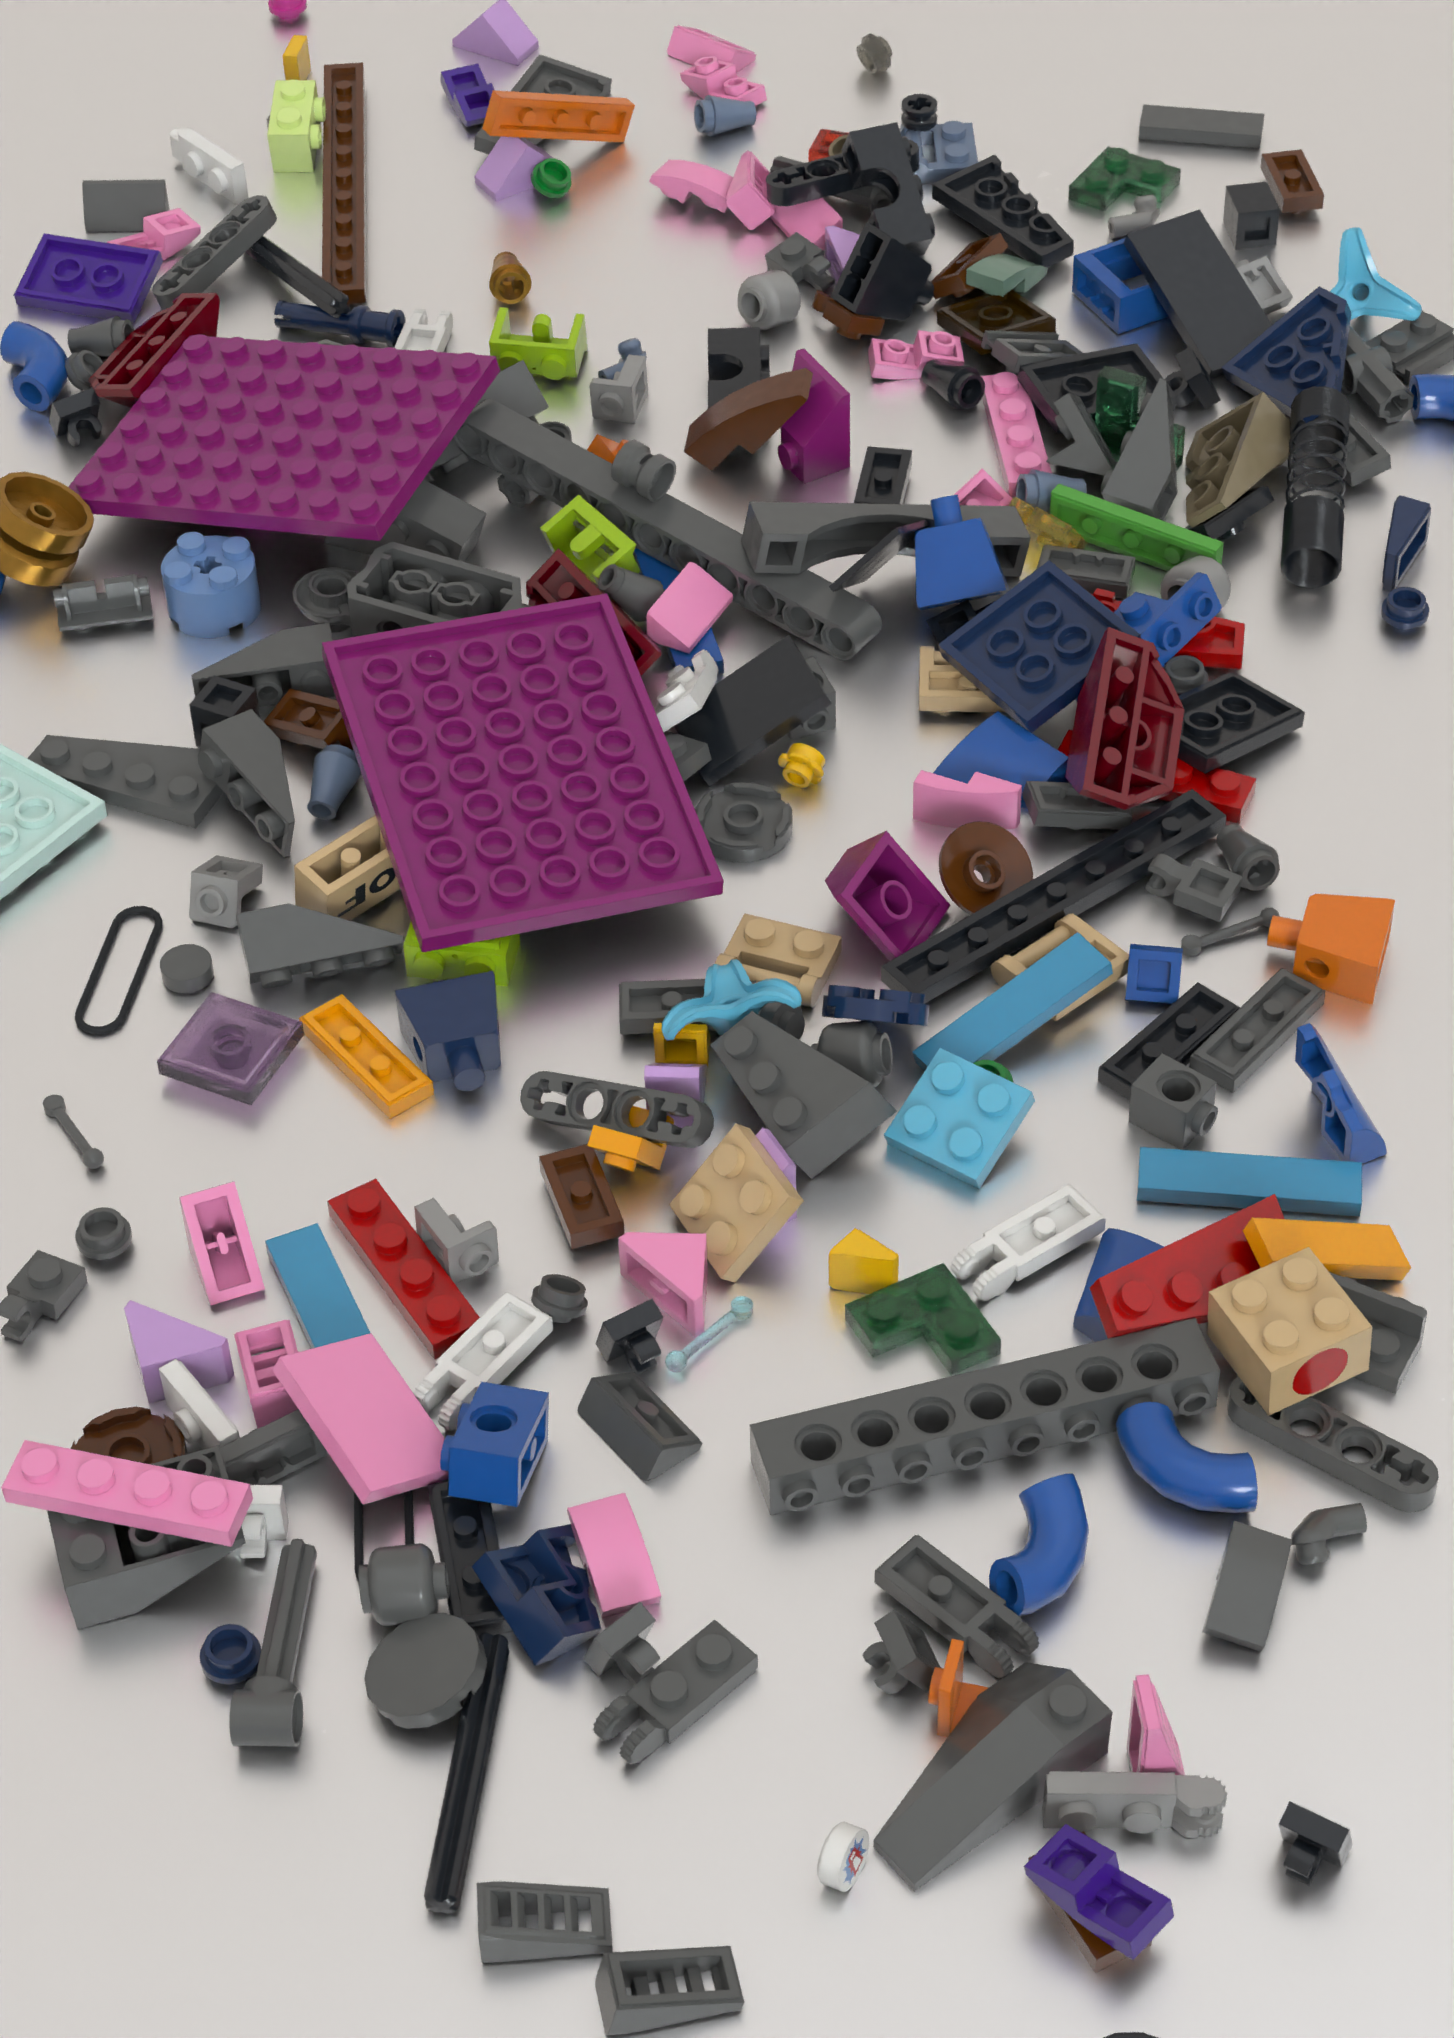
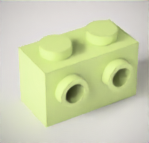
M275 80L267 133L274 173L314 172L317 149L322 148V129L320 124L325 122L326 119L325 98L318 97L316 80Z

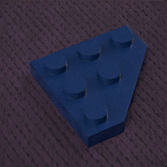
M1320 286L1317 287L1221 367L1227 381L1253 396L1264 392L1281 412L1290 417L1291 404L1295 396L1305 389L1326 386L1341 392L1352 314L1347 301ZM1312 415L1302 419V421L1308 423L1321 415Z

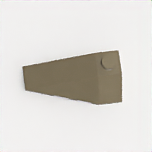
M1264 392L1196 431L1185 458L1186 466L1191 470V473L1186 476V484L1192 490L1186 497V522L1192 528L1228 508L1268 472L1279 467L1288 459L1290 454V420Z

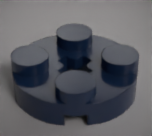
M829 985L828 996H823L822 1017L928 1026L930 1005L925 1004L926 994L880 989L878 1000L874 999L875 990Z

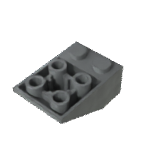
M220 1445L151 1464L228 1479ZM47 1510L64 1589L77 1630L140 1612L246 1543L242 1527H240L233 1546L229 1547Z

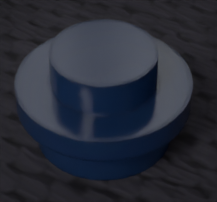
M1399 587L1393 589L1383 601L1381 616L1388 624L1397 629L1410 630L1423 625L1428 620L1429 606L1425 595L1421 591L1411 587Z
M237 1624L219 1626L208 1634L201 1647L200 1663L202 1670L209 1679L220 1684H236L245 1681L258 1669L261 1646L256 1636L243 1626Z

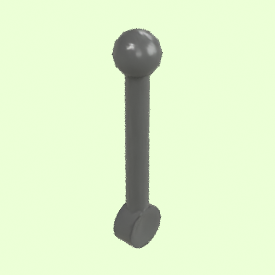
M1272 907L1265 908L1261 911L1260 916L1201 937L1186 935L1181 940L1183 954L1197 956L1200 954L1202 947L1262 925L1270 927L1272 916H1280L1279 912Z
M60 1095L46 1097L43 1100L45 1114L58 1119L83 1153L82 1161L84 1165L90 1169L99 1168L104 1162L102 1151L90 1146L67 1115L63 1097Z

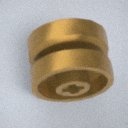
M14 472L0 478V572L22 583L41 587L58 586L68 580L77 562L79 549L84 547L92 530L94 516L90 506L79 494L69 487L44 475L30 472Z

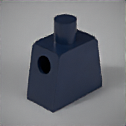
M493 971L395 990L400 1031L422 1072L433 1082L452 1078L457 1089L472 1091L484 1083V1072L496 1070L501 1065L499 1015Z

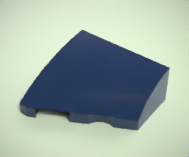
M571 1524L537 1530L523 1545L485 1552L471 1566L535 1666L564 1655L591 1639L602 1629L597 1609L588 1595L590 1583L586 1569L572 1565L568 1552V1547H571L576 1542Z

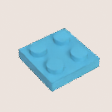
M939 1048L884 1133L887 1144L980 1189L1031 1109L1035 1099L1032 1091Z

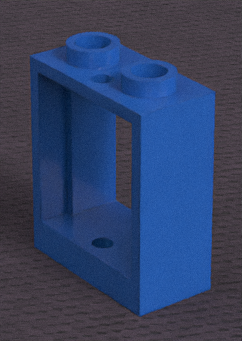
M1125 238L1074 255L1072 292L1117 334L1169 317L1149 284L1131 290L1122 282L1142 275L1123 244Z

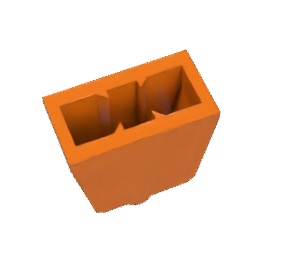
M1314 894L1308 899L1303 921L1272 916L1267 946L1295 951L1293 974L1323 990L1363 1003L1373 1004L1390 938L1395 900Z

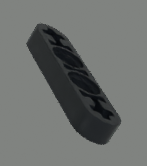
M908 140L911 148V159L909 162L913 173H915L920 166L919 147L914 141ZM843 153L771 172L766 178L767 199L776 206H792L865 187L853 188Z

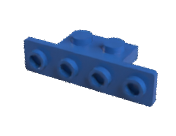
M1197 572L1169 600L1134 592L1120 603L1119 608L1114 613L1141 635V639L1154 643L1160 656L1157 660L1163 667L1221 611V604L1208 575Z

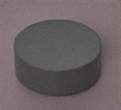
M183 944L173 947L160 960V970L164 985L177 993L199 991L205 988L214 976L211 955L205 948L199 945Z

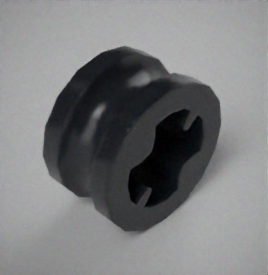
M913 94L905 97L901 104V110L903 111L901 115L902 125L913 131H926L935 127L937 124V114L935 112L938 105L936 99L926 94Z

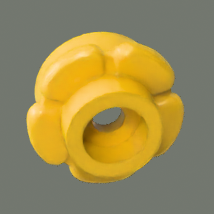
M794 743L790 745L787 753H782L779 756L778 764L783 768L782 775L790 784L805 788L810 783L819 784L821 782V777L824 775L823 767L826 761L817 749L803 743Z

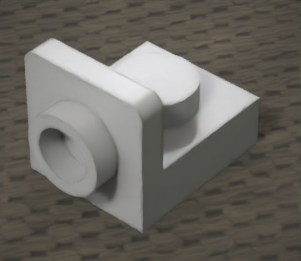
M1267 256L1252 262L1245 259L1234 264L1265 314L1286 307L1293 298Z
M628 355L621 372L616 371L613 380L592 379L589 388L592 417L594 419L626 423L636 422L648 394L645 356Z
M216 855L191 872L190 919L228 928L236 927L237 913H241V898L262 884L263 864Z
M435 1198L414 1206L417 1234L455 1284L471 1276L480 1275L489 1267L498 1263L497 1229L491 1221H485L465 1231L458 1217L454 1214L448 1216Z

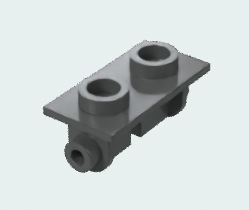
M137 573L104 579L106 592L97 593L95 580L68 584L62 583V588L53 589L59 632L74 629L85 630L91 627L119 623L129 624L153 619L147 577L138 578Z

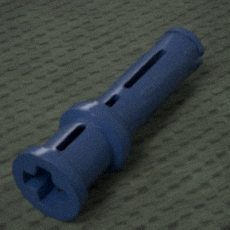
M283 300L277 302L274 315H283L282 318L274 319L277 328L349 336L357 344L375 341L387 343L388 347L393 348L406 323L402 310L393 309L390 313L371 311L365 305H358L350 310L347 315L342 313L338 318H333L318 306L291 303Z

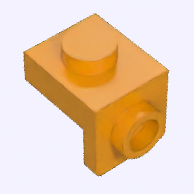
M632 1106L629 1112L631 1126L633 1128L641 1126L647 1120L649 1110ZM667 1115L666 1122L674 1124V1119ZM593 1125L587 1146L605 1154L604 1164L629 1172H634L637 1164L660 1170L667 1147L665 1144L650 1142L641 1137Z

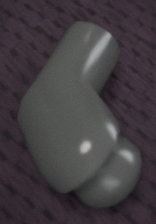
M1355 1503L1318 1509L1309 1513L1291 1535V1545H1296L1298 1562L1302 1565L1326 1562L1330 1556L1326 1540L1365 1533L1367 1521L1362 1504Z

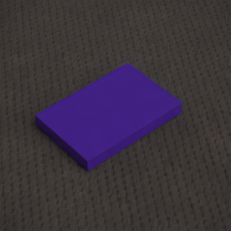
M44 233L14 293V298L17 305L103 319L119 316L121 320L128 319L131 323H135L163 263L160 251Z

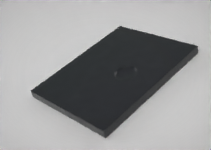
M925 519L895 528L835 580L829 588L835 592L865 582L915 539V531L926 529L930 524Z

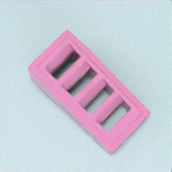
M747 150L741 155L726 196V206L749 230H754L775 213V205L771 204L767 199L766 178L770 172L751 151Z
M286 1319L234 1334L257 1428L298 1410L272 1371L279 1357L298 1352L290 1320ZM285 1346V1348H282V1349H278V1350L270 1351V1352H267V1353H263V1354L251 1356V1355L256 1354V1353H260V1352H264V1351H268V1350H272V1349H275V1348H279V1347Z
M1149 1674L1137 1675L1136 1680H1133L1127 1738V1753L1131 1771L1175 1773V1775H1185L1179 1746L1156 1688L1152 1684Z

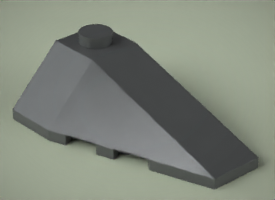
M1025 1662L977 1696L874 1838L873 1847L911 1889L916 1891L1043 1800L1046 1774H1049V1771L1082 1772L1108 1753L1113 1712L1071 1669Z

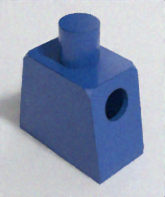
M958 495L930 500L935 527L915 531L916 602L918 609L923 611L961 603L967 599L971 601L1008 592L1006 579L984 521L981 518L963 521Z

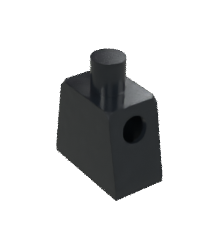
M866 222L830 297L858 315L904 321L909 318L915 303L926 305L933 298L934 285L931 281L927 280L932 271L931 264L890 235Z

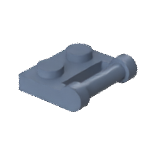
M948 121L944 124H936L935 127L926 131H913L905 128L902 124L900 125L901 136H906L908 140L918 144L920 166L913 175L917 174L922 184L935 183L978 163L972 123ZM922 145H933L935 162H928L923 157Z

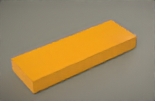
M343 994L299 1017L300 1031L389 1119L396 1117L434 1095L433 1081Z
M1252 1217L1243 1229V1233L1260 1268L1307 1247L1313 1251L1329 1272L1343 1277L1402 1281L1412 1268L1390 1225Z

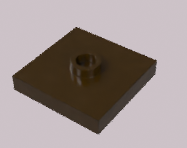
M1012 289L1003 297L986 294L937 310V324L952 335L960 336L962 342L981 355L992 352L991 349H983L981 347L985 330L1056 332V319Z

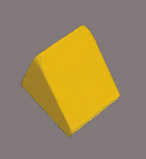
M654 1023L655 1063L707 1064L708 1067L710 1033L707 1025H686L678 1032L674 1040L667 1041L661 1030L662 1023Z
M854 1228L830 1250L828 1255L829 1286L833 1289L893 1297L898 1293L899 1255L863 1231Z

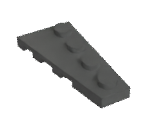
M539 54L511 91L604 97L611 92L612 79ZM481 128L475 136L474 150L489 154L501 136H490ZM525 138L535 145L543 140L541 138Z
M46 735L27 758L104 800L105 803L195 829L224 793L213 779H208L201 771L198 764L200 749Z

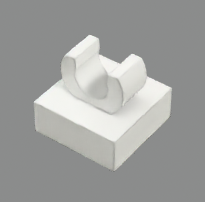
M250 1485L253 1500L241 1525L246 1543L240 1547V1558H265L267 1540L287 1539L289 1519L282 1485Z

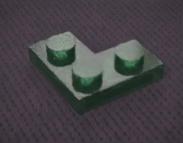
M1108 146L1069 185L1068 200L1106 211L1123 192H1128L1137 196L1152 194L1156 197L1157 202L1161 203L1180 184L1181 169L1166 165L1157 159H1147L1131 154L1125 149Z
M1105 365L1097 376L1095 424L1112 454L1121 456L1120 448L1123 438L1128 431L1134 430L1140 418L1141 403L1146 395L1147 377ZM1174 423L1177 471L1183 463L1186 427Z
M944 1263L845 1304V1320L872 1358L923 1337L950 1375H954L1001 1354V1338Z

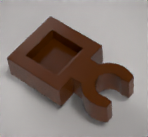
M816 290L812 308L823 313L822 317L836 325L837 333L857 340L861 339L862 334L880 336L885 322L883 318L858 315L821 290Z

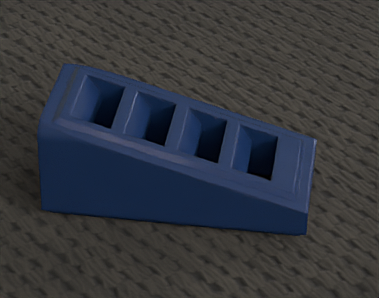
M1398 496L1396 498L1385 552L1382 577L1384 591L1391 592L1398 586L1427 542L1431 515L1430 503L1405 496Z

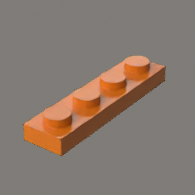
M493 90L482 129L490 136L624 143L635 105L627 98Z

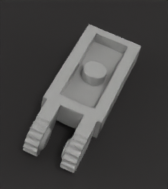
M1049 1771V1774H1046L1042 1805L1043 1828H1062L1067 1824L1079 1832H1087L1093 1828H1126L1134 1833H1149L1158 1828L1172 1827L1184 1838L1212 1837L1214 1833L1218 1834V1829L1222 1827L1223 1813L1221 1812L1222 1808L1226 1805L1228 1792L1225 1791L1226 1786L1221 1784V1780L1217 1781L1215 1777L1208 1778L1207 1775L1205 1778H1201L1200 1775H1175V1773Z

